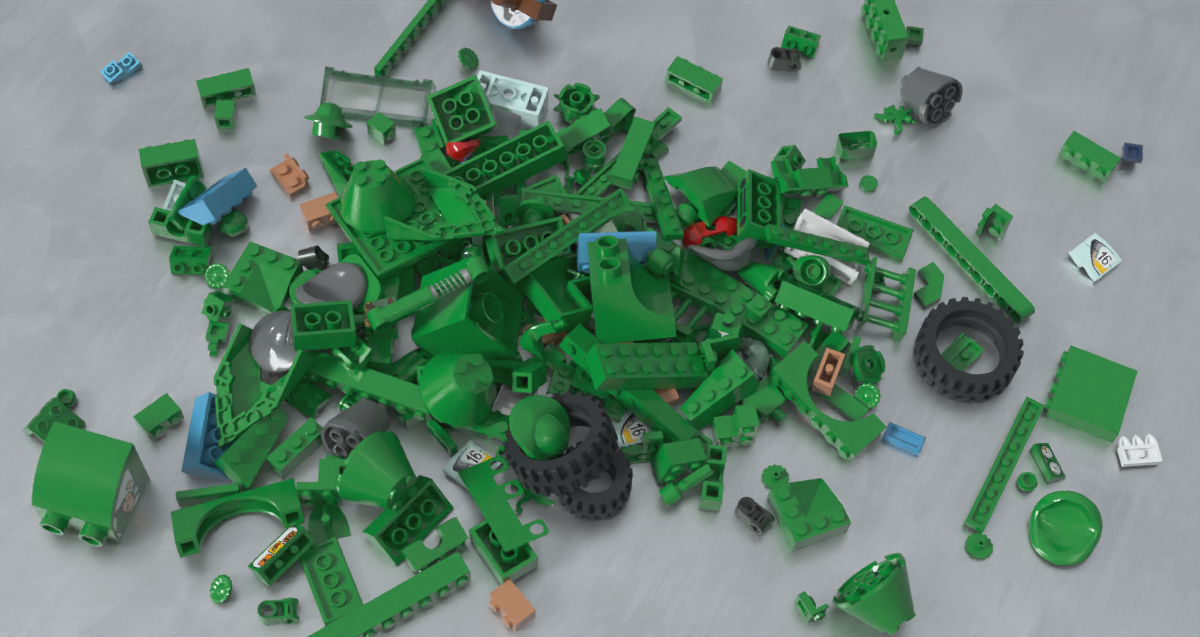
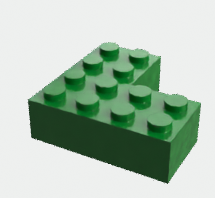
M576 253L550 259L517 281V284L546 321H559L564 318L567 320L568 325L561 328L559 332H555L556 334L572 330L579 323L582 326L589 325L593 313V306L585 298L586 295L592 294L590 276L573 280L575 274L567 271V268L577 270Z

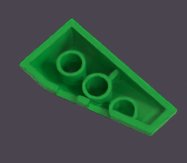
M337 150L321 152L319 157L341 197L355 165L351 163L350 158Z

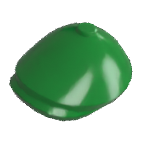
M801 256L794 263L793 276L802 284L816 289L824 286L830 278V265L821 256Z

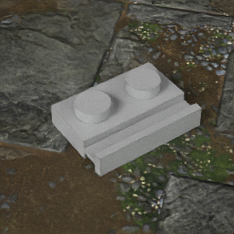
M503 383L493 403L492 411L499 410L501 414L510 416L513 406L520 400L530 396L531 393L513 392L512 386Z

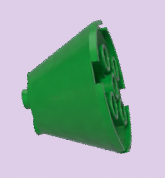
M379 159L365 162L360 161L355 164V168L341 197L339 208L343 221L347 225L354 227L356 231L366 234L386 233L383 220L385 216L403 222L413 214L416 201L412 188L389 168L384 160Z
M450 350L437 354L425 365L419 381V393L425 408L436 420L453 425L455 428H468L481 423L490 415L493 403L497 397V385L490 365L480 354Z
M390 430L384 433L377 431L361 441L344 463L347 466L343 474L339 473L336 483L337 493L344 501L391 509L395 512L399 511L403 504L409 498H413L418 492L416 487L417 478L398 436Z
M901 553L886 555L885 561L878 564L876 561H873L856 572L838 589L840 594L837 598L833 596V604L879 632L893 634L898 631L900 624L904 621H910L916 615L906 560Z

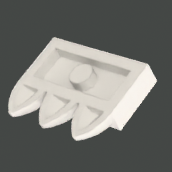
M1148 434L1146 436L1145 444L1137 435L1133 437L1132 445L1125 436L1120 438L1117 451L1122 467L1160 465L1163 462L1158 443L1152 435Z

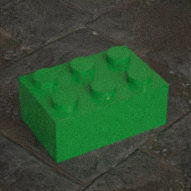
M195 139L139 149L141 168L148 188L173 184L174 180L180 182L188 181L190 176L193 175L198 179L204 178L202 161Z
M352 300L290 305L294 351L299 349L304 351L356 346Z
M486 519L469 529V539L500 585L509 578L513 582L538 567V556L529 543L505 552Z

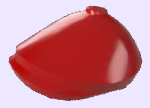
M476 139L472 141L448 142L446 144V153L451 158L463 162L476 151L481 141Z

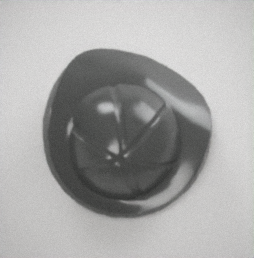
M748 237L734 246L732 250L711 249L692 244L688 247V250L703 261L710 262L718 269L737 271L749 264L751 249L757 245V241L754 238Z
M347 262L337 263L322 270L307 282L298 286L295 290V295L302 304L352 300V308L354 310L365 297L367 280L364 272L356 264Z
M276 311L263 316L254 326L251 333V354L257 364L268 372L288 371L298 352L294 351L291 311ZM304 350V351L307 352V353H310L312 350Z

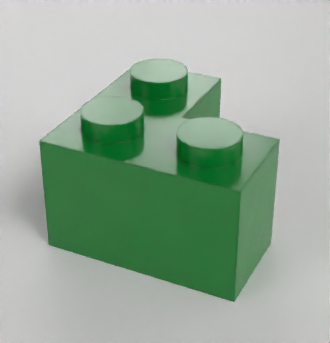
M755 404L735 406L733 415L713 417L712 431L715 445L727 446L728 448L737 444L750 445L755 442L760 426Z
M696 438L663 444L650 464L658 484H669L670 482H676L682 472H694L702 467L707 457L700 439Z

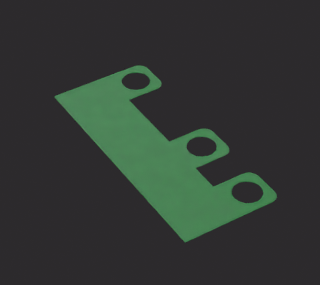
M496 456L458 471V474L504 551L507 552L547 535L549 529L542 519L534 520L525 525L521 524L507 500L522 495L524 489L519 481L515 479L497 485L492 476L508 470L509 466L502 456ZM499 460L503 463V467L500 470H493L490 467L491 462ZM515 484L518 486V492L508 494L505 491L506 486ZM534 524H540L544 530L541 534L535 535L531 533L530 527Z

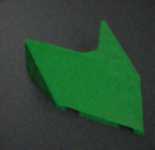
M426 167L422 169L426 191L445 218V223L434 222L431 229H425L423 225L417 229L387 216L383 218L388 239L435 241L504 233L503 228L496 222V218L484 200L478 195L474 185Z
M239 323L213 378L217 391V397H215L217 428L220 432L218 447L222 448L253 424L278 408L317 357L299 349L289 372L274 384L269 385L262 381V368L251 354L250 337L253 329Z

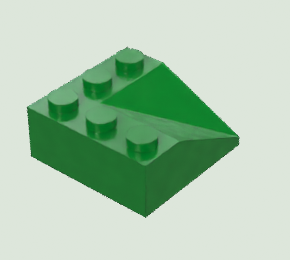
M473 75L426 96L445 145L448 142L471 141L501 128L477 75Z
M250 241L222 287L224 293L234 298L235 302L269 314L274 311L277 305L285 306L290 297V285L293 279L303 272V266L296 258Z
M822 478L789 482L772 488L769 491L767 500L792 552L846 533L851 525L843 505Z

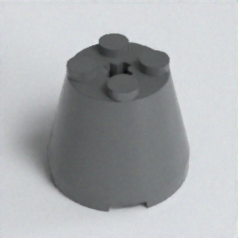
M917 67L901 80V98H903L921 122L928 126L937 127L946 122L952 116L950 112L956 102L960 103L963 87L959 81L953 77L925 70L921 67Z
M361 398L358 402L329 420L322 428L321 439L326 449H332L337 455L347 459L353 449L366 437L377 431L387 432L391 425L389 416L386 413L387 408L381 403L376 404Z

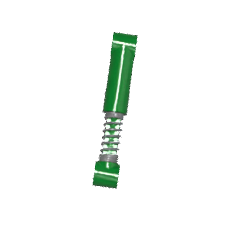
M475 256L469 259L465 264V269L459 271L458 274L455 273L453 277L450 275V278H445L443 282L440 280V283H435V286L431 285L429 287L426 285L385 307L378 306L371 309L367 313V318L374 333L383 334L388 332L395 323L435 304V300L441 298V295L445 296V293H450L451 290L455 291V288H460L461 285L465 286V283L468 284L473 281L475 284H481L491 277V271L483 257Z

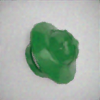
M334 103L320 104L314 114L304 116L305 119L314 121L311 134L314 136L340 140L341 135L337 134L338 127L353 128L343 118L342 108Z

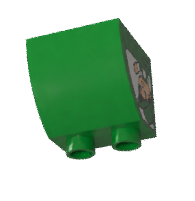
M54 421L37 464L31 505L41 519L39 526L52 534L63 535L66 529L80 532L78 537L93 546L101 547L105 540L120 544L149 481V476L133 443Z

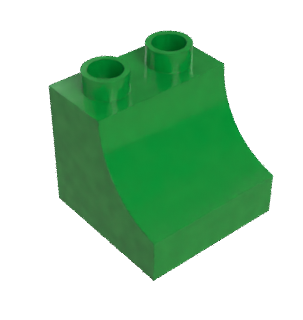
M605 235L599 237L596 241L587 242L597 340L603 344L676 337L669 275L658 277L637 261L629 250L626 238L618 239L615 236Z
M476 255L422 276L420 288L426 285L429 287L431 285L435 286V283L439 284L440 280L443 282L445 278L449 279L450 275L453 277L455 273L458 274L459 271L465 269L466 262ZM488 266L491 271V277L481 284H475L473 281L468 284L465 283V286L461 285L460 288H455V291L451 290L450 293H445V296L441 295V298L435 300V304L417 312L414 326L411 329V340L418 347L423 348L433 356L445 351L460 350L471 354H480L483 359H515L524 294Z

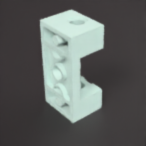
M479 71L477 77L492 108L521 115L522 129L530 130L542 123L548 107V87ZM506 93H512L513 96H512V97H506L505 94H506Z

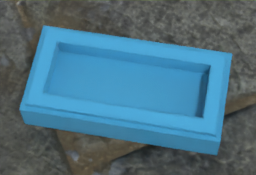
M889 422L881 441L919 456L926 437Z

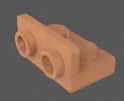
M286 153L284 155L285 161L271 168L270 174L287 195L292 198L309 188V176L304 169L301 170L299 168L297 160L294 157L291 158Z

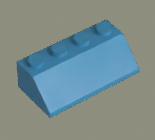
M243 168L218 180L178 212L180 215L201 225L209 222L215 224L222 219L221 215L224 216L232 211L231 207L234 208L243 202L241 199L250 197L253 194L252 191L258 186L247 168Z
M656 231L579 233L576 248L578 272L590 273L587 242L596 241V239L605 235L615 236L618 239L626 238L632 255L642 265L646 266L647 260L645 257L650 250L654 251L656 249Z
M208 392L195 398L181 472L201 479L228 480L229 478L214 462L236 438L222 448L218 447L220 432L217 428L215 397L217 395Z

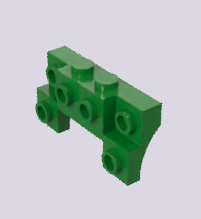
M835 156L831 158L819 157L816 159L818 168L797 169L796 171H793L789 159L784 161L773 160L770 162L774 179L779 180L782 194L801 195V197H809L812 194L824 196L828 191L844 190L849 185L847 177L837 165Z
M557 360L546 394L560 393V395H565L566 391H572L573 394L584 392L586 397L590 394L604 405L609 418L617 420L616 423H620L625 410L623 404L608 391H595L591 375L579 365L574 367Z

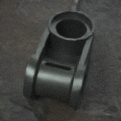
M774 47L769 55L768 67L772 70L797 72L801 69V51L798 49Z
M318 245L298 251L300 264L308 270H324L327 268L329 255Z
M742 497L736 506V517L757 535H762L768 524L775 521L774 516L768 510L764 509L750 497ZM741 506L748 507L750 511L742 510Z

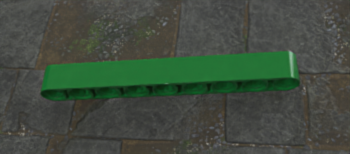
M924 196L909 206V212L913 218L1015 323L1020 324L1035 313L1032 303L928 197Z

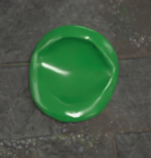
M532 395L520 400L513 406L509 417L510 432L530 459L538 461L560 458L562 453L568 448L570 431L569 417L562 405L550 397Z
M1073 491L1049 493L1037 502L1032 511L1029 523L1030 542L1041 557L1053 564L1070 566L1082 563L1089 558L1100 540L1103 528L1102 517L1097 506L1080 493Z

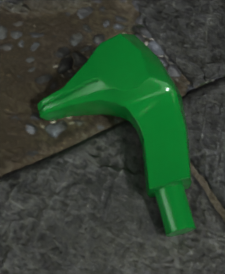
M564 318L559 321L551 320L534 324L525 330L519 339V345L536 356L540 362H546L547 357L543 348V336L559 332L561 328L568 325V322Z

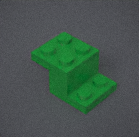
M319 459L318 482H297L296 490L301 506L306 508H314L316 505H328V508L342 506L343 499L337 493L336 483L339 473L343 474L347 466L344 463L346 459Z

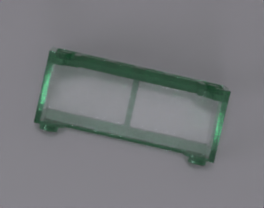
M325 66L320 104L327 102L337 104L342 108L343 115L372 118L377 112H380L392 121L410 123L414 127L421 128L424 125L429 126L432 109L426 96L436 92V85L433 80L423 79L421 83L419 80L410 81L347 73L344 70L336 71L333 67Z

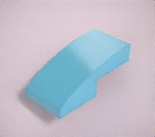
M128 52L117 63L112 60L100 72L113 84L131 75L143 65L131 52Z

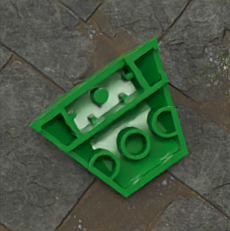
M715 166L664 176V179L674 190L680 189L699 210L698 217L708 228L738 196V188Z

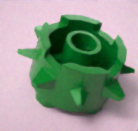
M575 83L572 86L567 84L560 91V94H554V97L559 100V104L553 110L554 112H559L562 120L573 124L577 119H583L591 111L597 109L594 107V103L600 96L593 94L591 88L585 84Z

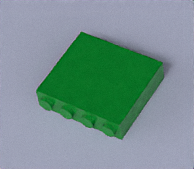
M1071 345L1068 351H1063L1060 362L1063 363L1056 370L1054 377H1057V381L1053 382L1049 392L1052 393L1051 398L1048 397L1044 408L1047 409L1045 417L1113 443L1119 435L1138 371Z

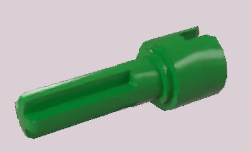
M705 464L678 483L670 482L660 489L659 493L668 507H671L683 499V493L712 475L713 470L708 464Z

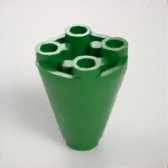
M750 261L747 266L736 271L738 276L761 296H764L771 286L779 291L782 281L788 277L787 271L783 268Z

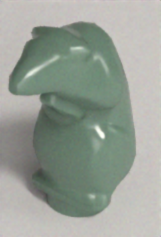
M752 338L744 339L740 349H743V352L748 356L745 364L755 374L759 382L766 374L770 358L769 352L763 342L753 340Z

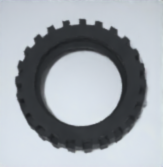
M962 297L961 301H956V298L949 299L947 305L941 302L936 310L933 308L922 323L915 340L916 345L913 349V354L917 355L915 365L921 366L919 374L921 377H927L926 384L929 387L932 385L937 387V393L940 395L943 392L950 395L948 399L955 400L956 397L961 398L962 403H968L969 399H974L975 403H979L983 397L990 400L993 399L996 393L998 395L1001 394L1016 374L1024 351L1021 350L1024 345L1023 339H1018L1021 332L1018 327L1014 328L1012 326L1014 320L1011 317L1007 319L1004 316V310L1001 308L999 310L994 309V304L990 302L987 305L983 304L979 298L969 301L968 297ZM954 326L970 327L982 332L994 343L1000 357L998 366L994 371L985 374H970L954 368L942 357L937 348L936 340L939 333L946 328Z
M566 391L565 395L555 393L551 397L566 410L570 427L582 426L591 428L582 444L569 454L554 460H533L520 448L511 432L507 431L506 433L508 441H504L505 456L520 483H522L525 489H531L532 493L536 495L542 492L543 496L550 497L551 493H555L557 497L563 496V492L567 491L572 494L576 492L575 489L581 486L584 489L589 486L588 482L593 479L595 481L599 479V474L602 471H607L609 461H614L615 454L613 451L618 450V435L602 403L590 394L586 397L584 392L573 394L572 391Z

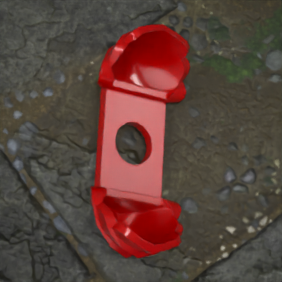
M720 216L712 223L716 227L713 231L707 230L705 228L707 225L704 222L692 224L683 231V244L687 248L691 244H702V238L726 232L728 236H736L737 219Z

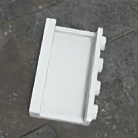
M804 209L799 215L793 230L866 248L870 245L863 238L848 232V230L807 209ZM785 247L784 252L797 259L808 255L823 257L830 265V274L839 278L848 286L857 279L859 274L857 270L860 264L790 247Z

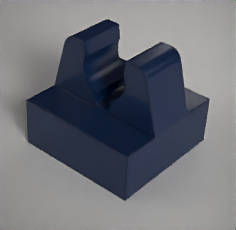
M1124 143L1122 147V162L1141 164L1143 160V145Z

